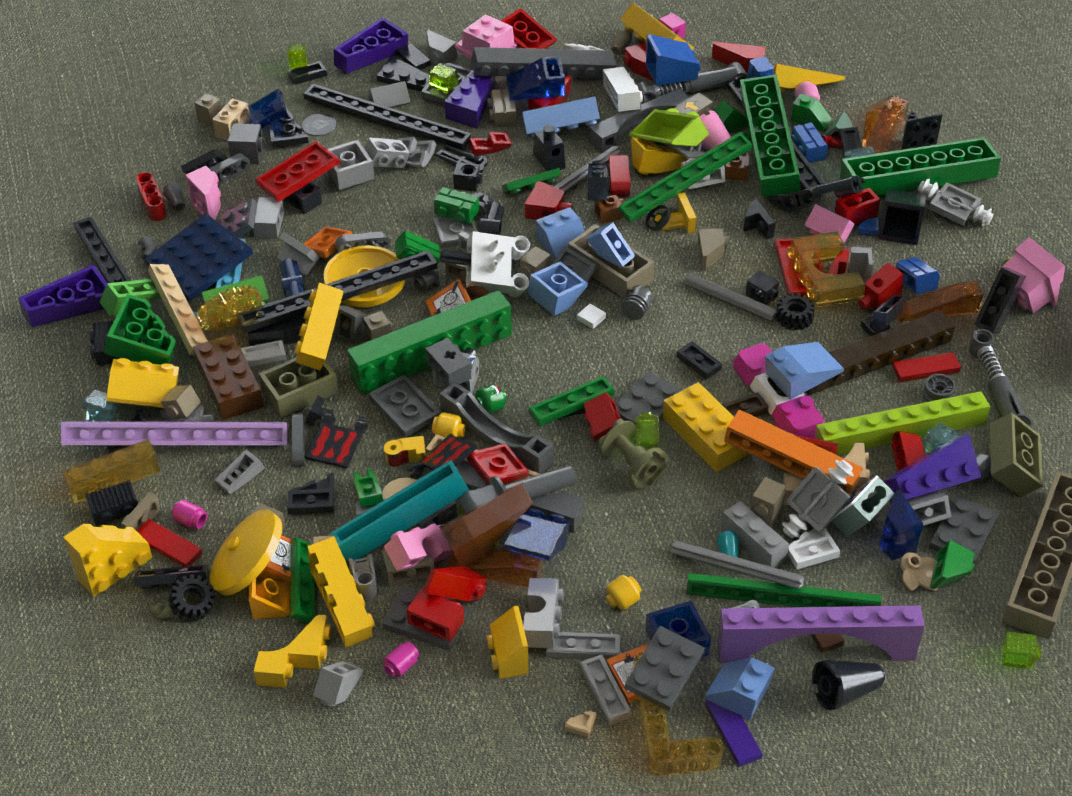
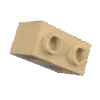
M231 99L212 119L215 137L228 141L233 123L248 124L251 121L248 103Z

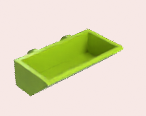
M669 108L666 111L654 109L629 133L630 137L687 146H697L709 135L698 113L689 111L683 114L674 108Z

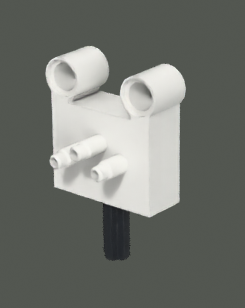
M473 231L467 239V253L447 250L440 252L441 262L466 265V288L481 286L487 291L495 292L499 290L501 293L509 294L511 297H519L529 286V279L526 275L517 273L511 277V259L519 260L530 248V242L524 236L508 237ZM514 283H518L521 288L516 287Z

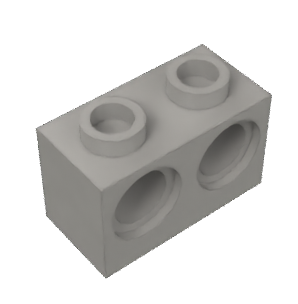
M368 138L364 148L375 167L404 168L410 155L409 150L401 140Z

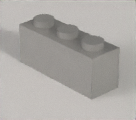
M739 501L723 512L721 530L734 531L739 537V546L759 564L777 568L787 560L789 543L745 504Z

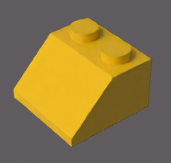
M513 606L490 624V635H486L488 650L493 649L494 655H491L492 668L498 671L499 679L528 674V644L519 607Z

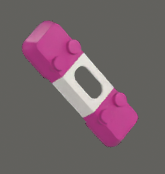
M761 343L741 350L733 359L732 366L745 385L748 384L754 393L759 392L769 406L768 412L773 417L775 425L791 434L815 438L816 426L825 423V421L815 408L813 399L802 393L790 400L788 397H781L775 392L768 382L769 376L765 373V356L772 352L766 344Z

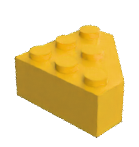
M82 524L63 537L78 581L94 597L153 558L149 543L133 527L118 529L116 526L109 525L93 527L91 524Z

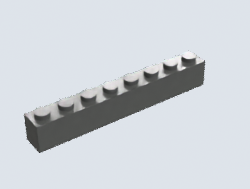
M474 47L471 58L474 76L564 78L570 75L571 78H603V69L616 68L617 66L613 52L608 50Z

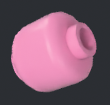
M802 82L794 91L795 99H797L799 94H803L820 101L818 89L813 83Z

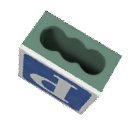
M875 476L851 495L852 498L831 522L848 537L870 522L895 493L878 476Z

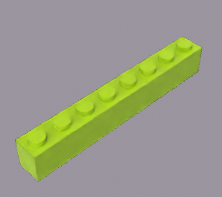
M980 391L818 424L816 426L815 439L838 443L836 455L850 453L855 443H864L865 449L889 445L892 443V437L896 431L918 434L920 438L985 425L990 405Z

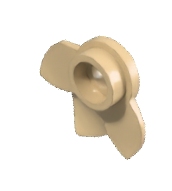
M912 552L903 555L900 564L903 571L902 580L910 591H914L919 585L935 592L938 590V588H930L935 560L930 557H920Z

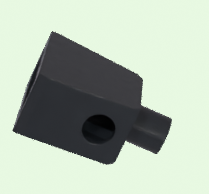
M546 125L542 131L534 134L533 155L546 171L557 168L560 170L566 169L564 143L556 134L555 127Z

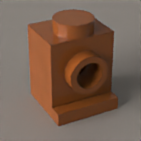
M746 153V156H738L725 164V178L747 180L750 154Z
M617 195L608 196L607 200H594V212L601 224L623 218V215L618 211V206L624 203L622 198L618 199Z

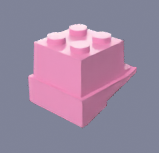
M485 14L462 31V40L455 44V48L471 60L474 47L518 48V44L514 42L513 26Z
M1029 237L1015 249V255L1002 267H1008L1026 276L1016 300L1022 309H1028L1034 314L1047 303L1053 307L1057 305L1065 265Z

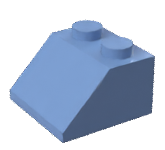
M570 207L536 220V239L551 254L554 260L565 246L568 247L570 241L585 232L580 218Z
M560 261L531 274L527 294L555 316L570 309L585 290L588 283Z
M753 657L726 662L707 691L704 699L751 720L769 688L775 668Z

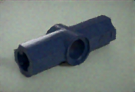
M292 258L284 259L280 263L284 295L289 297L304 292L302 274L300 275L297 261L292 260Z

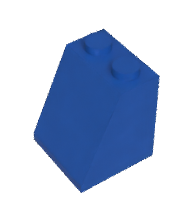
M651 34L647 35L645 65L656 86L698 79V71L701 69L700 62L696 60L694 51L690 49L688 43Z

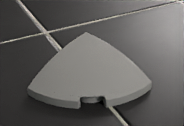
M414 137L397 139L401 140L410 152L406 164L418 168H423L427 165L437 145L434 140L416 141Z

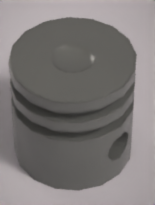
M633 286L621 305L623 314L632 320L641 319L653 300L652 293L646 287Z

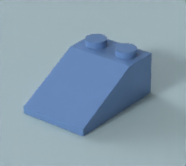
M819 342L783 346L765 356V373L790 400L844 371V368Z

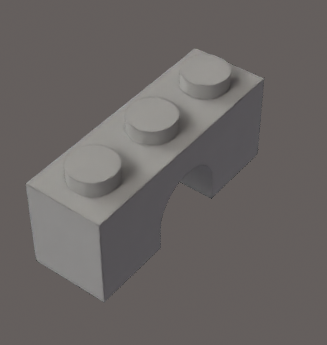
M530 578L528 605L529 612L535 613H525L523 627L528 648H554V640L559 638L560 628L557 620H561L562 608L559 606V603H563L564 591L559 589L558 579Z

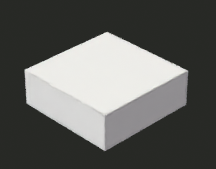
M589 304L577 314V320L592 329L606 318V312L592 304Z

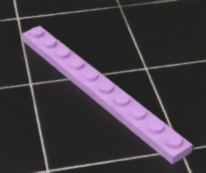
M61 422V445H287V422Z

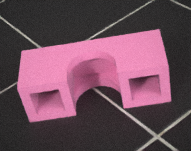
M431 524L424 529L416 527L405 533L398 531L390 537L391 540L384 548L396 571L414 567L425 556L432 557L434 562L448 558L453 553L439 528L441 525Z

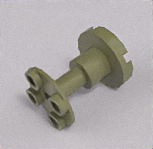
M618 419L613 424L612 429L599 439L598 446L600 447V452L605 457H613L623 452L627 456L626 462L631 466L628 479L636 488L643 489L645 488L643 485L647 483L650 486L663 475L667 468L665 461L669 462V457L662 449L657 447L646 451L642 446H635L632 443L636 434L635 424L631 421Z

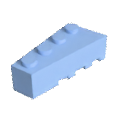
M596 97L522 112L527 135H531V137H534L536 132L542 131L546 125L554 126L557 133L560 132L561 128L567 127L570 130L579 128L578 125L586 124V126L600 121Z

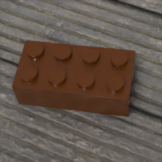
M233 334L193 346L196 365L222 420L264 407L261 389Z

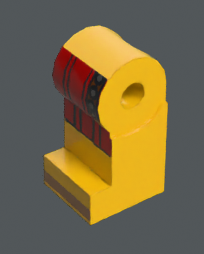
M424 436L388 441L384 445L386 463L390 466H400L403 463L418 462L426 455Z

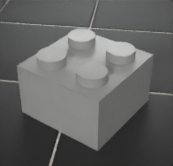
M359 140L328 149L340 161L338 165L327 171L339 190L374 179L373 161Z

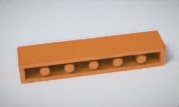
M738 410L726 430L725 442L802 479H805L815 466L819 467L830 477L828 468L835 469L837 466L835 460L839 462L845 460L853 467L851 472L854 476L847 475L845 478L847 484L838 483L837 485L849 496L856 487L863 467L741 410Z

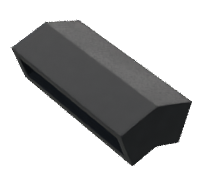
M891 296L874 311V320L869 326L877 334L882 332L905 310L906 297Z

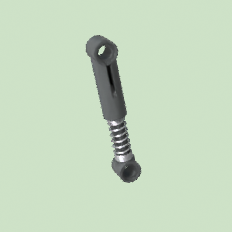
M734 62L728 65L727 68L699 73L698 79L660 86L649 85L648 82L642 81L636 85L638 90L642 92L643 102H640L641 105L677 89L692 94L728 86V82L743 76L748 79V74L740 63Z
M986 329L974 331L969 352L972 356L979 358L990 382L989 389L1001 416L1003 417L1012 412L1032 428V419L1025 415L1010 379L1001 370L1002 367L994 352V335Z

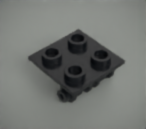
M909 112L906 115L907 121L904 126L901 150L936 145L943 115L937 114L918 118L916 112Z

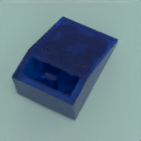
M560 56L540 58L506 76L510 100L565 96V77Z

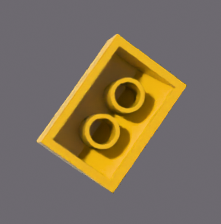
M125 358L113 359L106 401L164 408L161 401L177 386L179 367H175L172 364H152L149 361L134 362Z

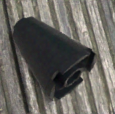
M822 660L815 664L812 672L813 685L817 684L819 691L815 693L816 698L826 710H837L882 687L885 680L884 670L877 663Z

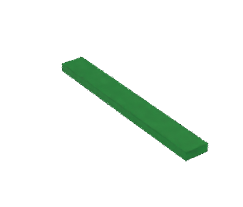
M741 132L737 133L618 206V211L629 223L633 222L752 148L751 142Z
M688 573L686 592L689 595L741 601L756 600L758 603L792 607L881 606L882 595L805 586L795 589L771 582Z

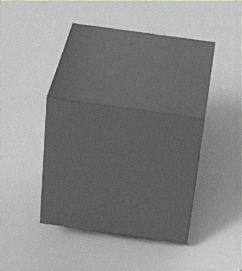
M233 123L228 138L230 157L242 153L250 160V164L260 163L262 152L264 151L261 124Z

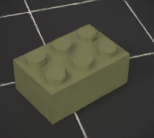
M296 358L259 373L262 392L280 418L312 405L317 395L326 399L339 393L337 376L326 361L321 370H317L296 363Z
M1012 412L990 423L991 475L1020 497L1043 487L1040 434Z

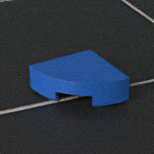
M878 218L864 220L859 225L858 234L878 236Z

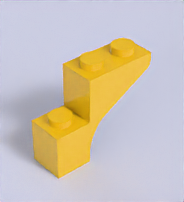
M317 615L288 646L276 651L258 652L254 668L257 686L286 688L288 678L293 676L294 667L320 670L322 660H326L327 657L326 640H330L332 626L328 625L327 615Z

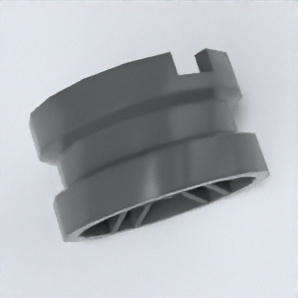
M944 374L930 375L925 381L923 398L925 402L954 397L955 382Z

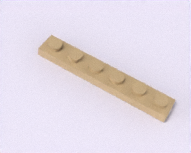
M150 264L148 272L189 354L194 355L193 346L208 341L170 266Z

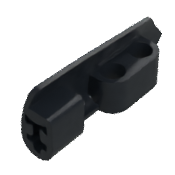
M851 176L768 200L772 202L780 199L785 211H795L818 203L821 200V194L834 191L837 198H842L862 192V183H865V179L860 176ZM810 193L813 196L812 201L808 198V194ZM791 197L795 200V206L791 203Z

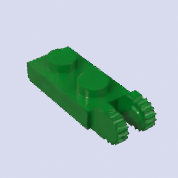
M367 469L366 476L360 477L358 471L353 472L354 487L361 507H373L381 503L383 495L376 474H373L372 469Z

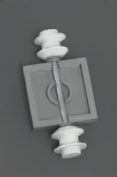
M930 179L922 181L918 187L919 194L927 195V200L934 197L929 204V210L958 224L964 225L971 215L973 216L974 223L978 220L981 221V226H984L985 223L989 224L994 215L991 213L992 209L990 208L986 211L984 210V205L979 206L981 198L946 182L942 189L938 190V183L936 182L932 185L930 184Z
M835 460L837 465L835 469L828 468L830 477L819 467L815 466L789 496L786 502L799 513L798 515L789 514L790 521L788 523L782 522L784 526L783 531L789 537L800 538L799 531L801 529L807 530L805 521L811 524L818 532H822L852 498L837 485L838 483L847 484L845 479L847 475L854 476L851 472L853 467L845 460H841V462Z

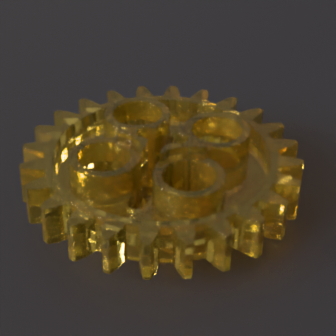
M242 285L238 288L235 286L233 290L228 288L223 293L219 292L218 296H212L211 301H205L206 305L200 306L201 310L197 311L198 315L196 317L200 327L204 330L212 331L215 329V331H218L220 328L225 330L227 326L232 328L235 324H240L237 319L238 313L262 306L261 302H263L259 289L251 285L245 287V285Z

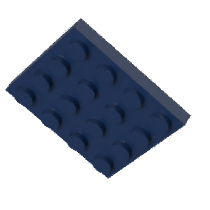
M205 213L156 251L152 252L144 261L148 266L150 264L169 265L184 296L192 301L252 255L253 250Z

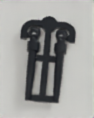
M447 144L435 153V156L455 166L457 162L474 164L472 162L475 161L476 164L480 165V173L484 172V167L488 164L485 156L480 155L476 157L475 154L467 153ZM449 149V150H451V151H453V152H455V153L461 155L462 157L456 156V155H454V154H452V153H450V152H448V151H446V150Z

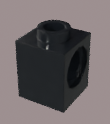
M457 162L453 173L454 189L477 191L478 184H482L483 173H480V165Z
M759 270L747 280L745 295L767 305L778 297L779 281Z

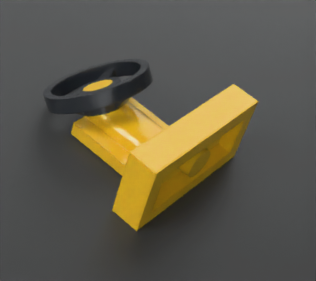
M677 194L676 209L678 212L670 213V210L664 205H659L649 211L645 219L646 226L653 231L685 227L687 233H694L696 215L686 194ZM659 209H666V211L663 213H657L656 215L653 214L655 211ZM650 217L653 218V222L655 223V227H650V225H649Z

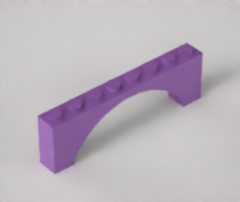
M920 605L721 609L717 639L719 663L745 659L754 652L784 639L822 633L848 635L869 641L886 651L890 655L891 661L915 660L925 625Z

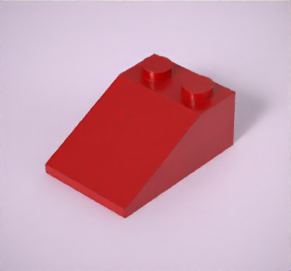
M521 8L501 20V22L513 26L514 42L518 44V48L547 49L557 42V39Z

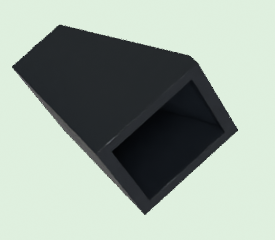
M887 189L878 238L917 245L926 195Z

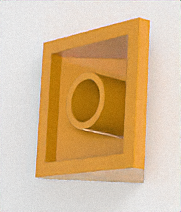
M262 571L249 584V603L253 619L288 617L290 615L291 583Z

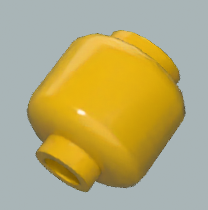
M443 412L433 420L432 433L435 435L447 437L449 434L457 437H463L465 434L466 425L462 424V418L459 415Z
M620 575L606 586L608 595L605 596V599L613 609L617 607L624 611L640 599L639 592L642 589L632 576Z

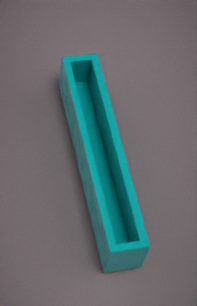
M452 460L331 532L332 537L335 536L340 551L347 561L348 558L353 560L359 559L390 540L394 533L407 530L470 490Z

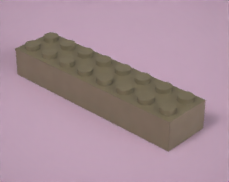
M1058 470L1002 622L1046 639H1050L1072 577V475Z

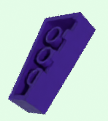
M382 17L334 48V66L347 74L386 59L391 55H396V49L408 45V33Z
M472 70L445 100V119L478 129L479 121L483 117V111L488 105L487 98L491 97L490 92L494 90L496 85V76H474Z
M93 264L19 297L21 312L30 326L34 327L103 310L104 308L100 300L108 283Z
M969 433L951 438L929 454L922 456L916 462L885 479L883 482L895 493L889 502L903 501L981 478Z

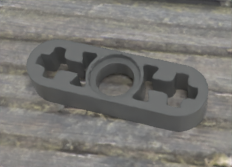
M238 153L209 169L217 174L219 179L217 185L245 172L250 166V160L242 153ZM228 167L227 172L221 175L223 169Z
M382 231L342 235L335 241V247L340 253L346 249L359 246L362 241L367 240L364 245L387 249L390 245V239Z
M303 413L292 414V461L294 467L305 466V421Z

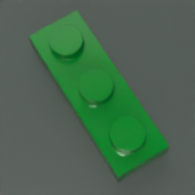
M557 168L501 185L503 193L510 191V194L521 192V188L525 186L528 189H532L538 181H545L546 184L555 182L556 177L561 176V172Z

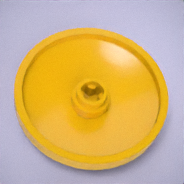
M370 245L352 247L336 254L327 263L324 270V283L326 285L400 259L396 258L394 252L382 247ZM405 280L341 301V303L353 307H372L383 304L394 298L402 290Z
M267 509L256 511L240 522L228 535L218 550L211 566L210 584L213 586V589L222 595L235 594L247 587L263 571L272 558L281 538L282 522L276 514Z

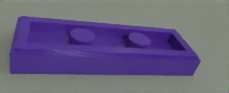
M707 700L705 706L738 767L762 759V752L742 716Z

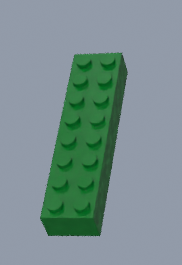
M777 74L740 80L741 98L752 144L761 196L800 191V174Z
M982 137L845 158L841 162L840 179L860 176L865 179V183H862L863 190L870 188L877 196L887 194V189L900 191L918 190L920 183L927 179H930V184L932 185L937 182L938 186H943L946 182L956 184L995 178L998 176L1001 157L988 140Z
M498 290L347 350L351 380L360 394L365 395L402 375L410 377L430 369L431 367L427 364L426 348L448 338L463 352L467 347L476 350L511 336V305Z

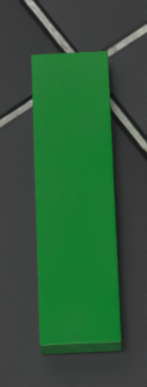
M601 376L528 407V413L540 427L584 408V403L605 392L609 396L614 395L615 389L604 376Z
M295 537L291 540V618L308 625L315 618V580L310 571L307 546L312 544Z

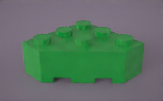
M127 294L107 334L104 353L134 362L149 361L152 364H170L176 341L172 335L169 336L165 330L166 326L159 316L153 313L151 310L152 306L148 300Z

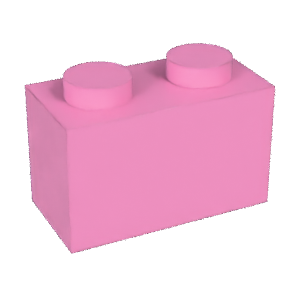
M815 204L805 226L810 228L809 233L817 237L822 234L827 237L826 241L833 245H836L837 242L844 245L854 223Z

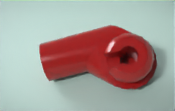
M821 136L828 146L842 149L839 137Z

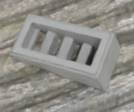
M246 449L214 481L228 494H232L262 472L265 467L258 458ZM236 474L239 477L235 479L232 475ZM226 479L232 482L230 486L224 482Z

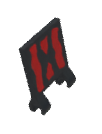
M326 409L320 427L305 457L308 460L347 469L362 435L368 428L367 418L359 416L353 430L333 425L336 420L333 415L334 410Z
M449 434L418 462L409 463L406 466V470L412 472L415 469L410 477L418 479L425 467L433 471L452 460L456 467L474 452L477 446Z

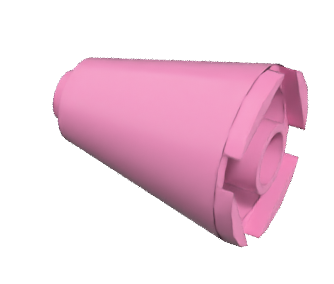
M708 111L709 115L702 114L700 116L701 121L709 132V135L700 142L702 143L701 148L706 151L731 138L715 111Z

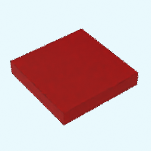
M506 443L474 451L467 457L469 463L488 486L489 480L493 476L499 477L504 484L526 478L529 474V470Z

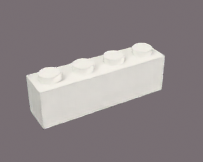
M624 67L603 69V87L618 112L640 109V102H643L642 92L634 84V79H631L630 73H627Z

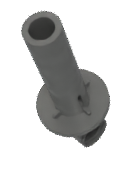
M568 465L504 485L499 477L493 476L489 480V486L465 492L460 497L459 503L464 511L467 512L523 482L532 499L575 485L576 475L573 468Z

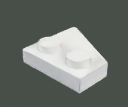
M813 528L809 532L805 531L797 541L789 545L788 556L795 568L801 569L839 558L840 550L826 528L822 532H818Z

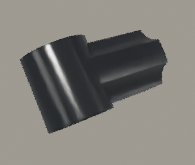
M493 202L491 205H488L484 218L480 220V233L501 234L504 207L500 203Z

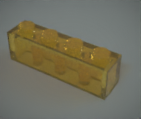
M149 439L62 471L74 504L86 500L85 495L87 493L90 494L96 490L99 491L105 487L108 488L127 480L134 482L161 472L156 453Z

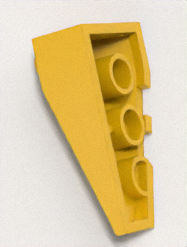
M781 64L773 65L774 75L777 74L781 93L796 89L802 82H810L819 86L845 80V76Z
M635 137L631 139L632 164L640 174L649 175V173L657 174L681 168V162L689 160L668 146L664 147L655 144V141Z

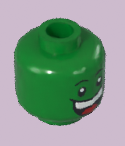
M491 384L478 389L475 393V399L489 414H492L504 408L507 395L503 388L496 384Z

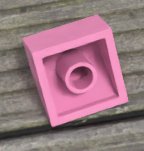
M204 166L186 174L192 206L201 215L207 213L216 220L221 207V192L217 185L219 179L214 171Z

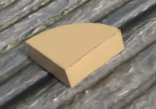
M586 711L584 714L577 715L574 718L571 717L565 724V731L589 738L597 712Z

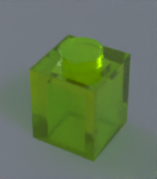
M305 43L288 46L287 57L290 69L308 66L309 57Z
M438 63L429 71L430 87L448 94L458 85L457 69Z
M652 412L640 413V416L635 417V446L658 445V415H653Z
M1007 631L1002 644V666L1033 669L1035 661L1040 660L1041 646L1037 645V635Z

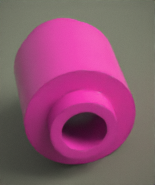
M186 500L175 503L172 508L173 520L191 529H201L207 521L208 515L204 512V509Z
M410 642L399 644L383 659L384 671L391 677L400 678L417 662L419 657L417 648Z

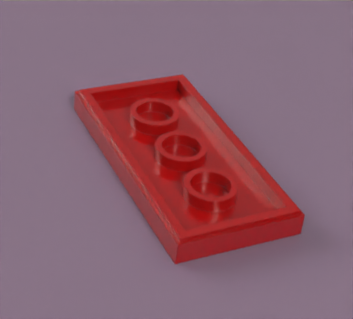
M315 141L256 178L255 182L273 199L280 202L338 165L340 161L337 156Z
M814 237L775 239L774 246L787 295L790 296V293H794L797 296V293H801V297L807 295V298L829 297V288Z

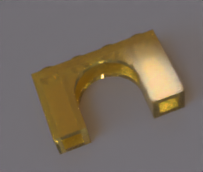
M838 231L792 238L791 247H788V255L790 259H793L795 270L799 272L802 285L806 286L808 297L812 299L815 307L858 301L864 294L865 284L858 271L831 275L823 273L814 267V265L821 262L834 261L837 255L843 251L844 243Z

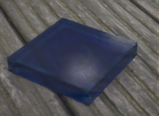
M276 89L248 106L252 124H261V129L287 114L283 94L280 89Z

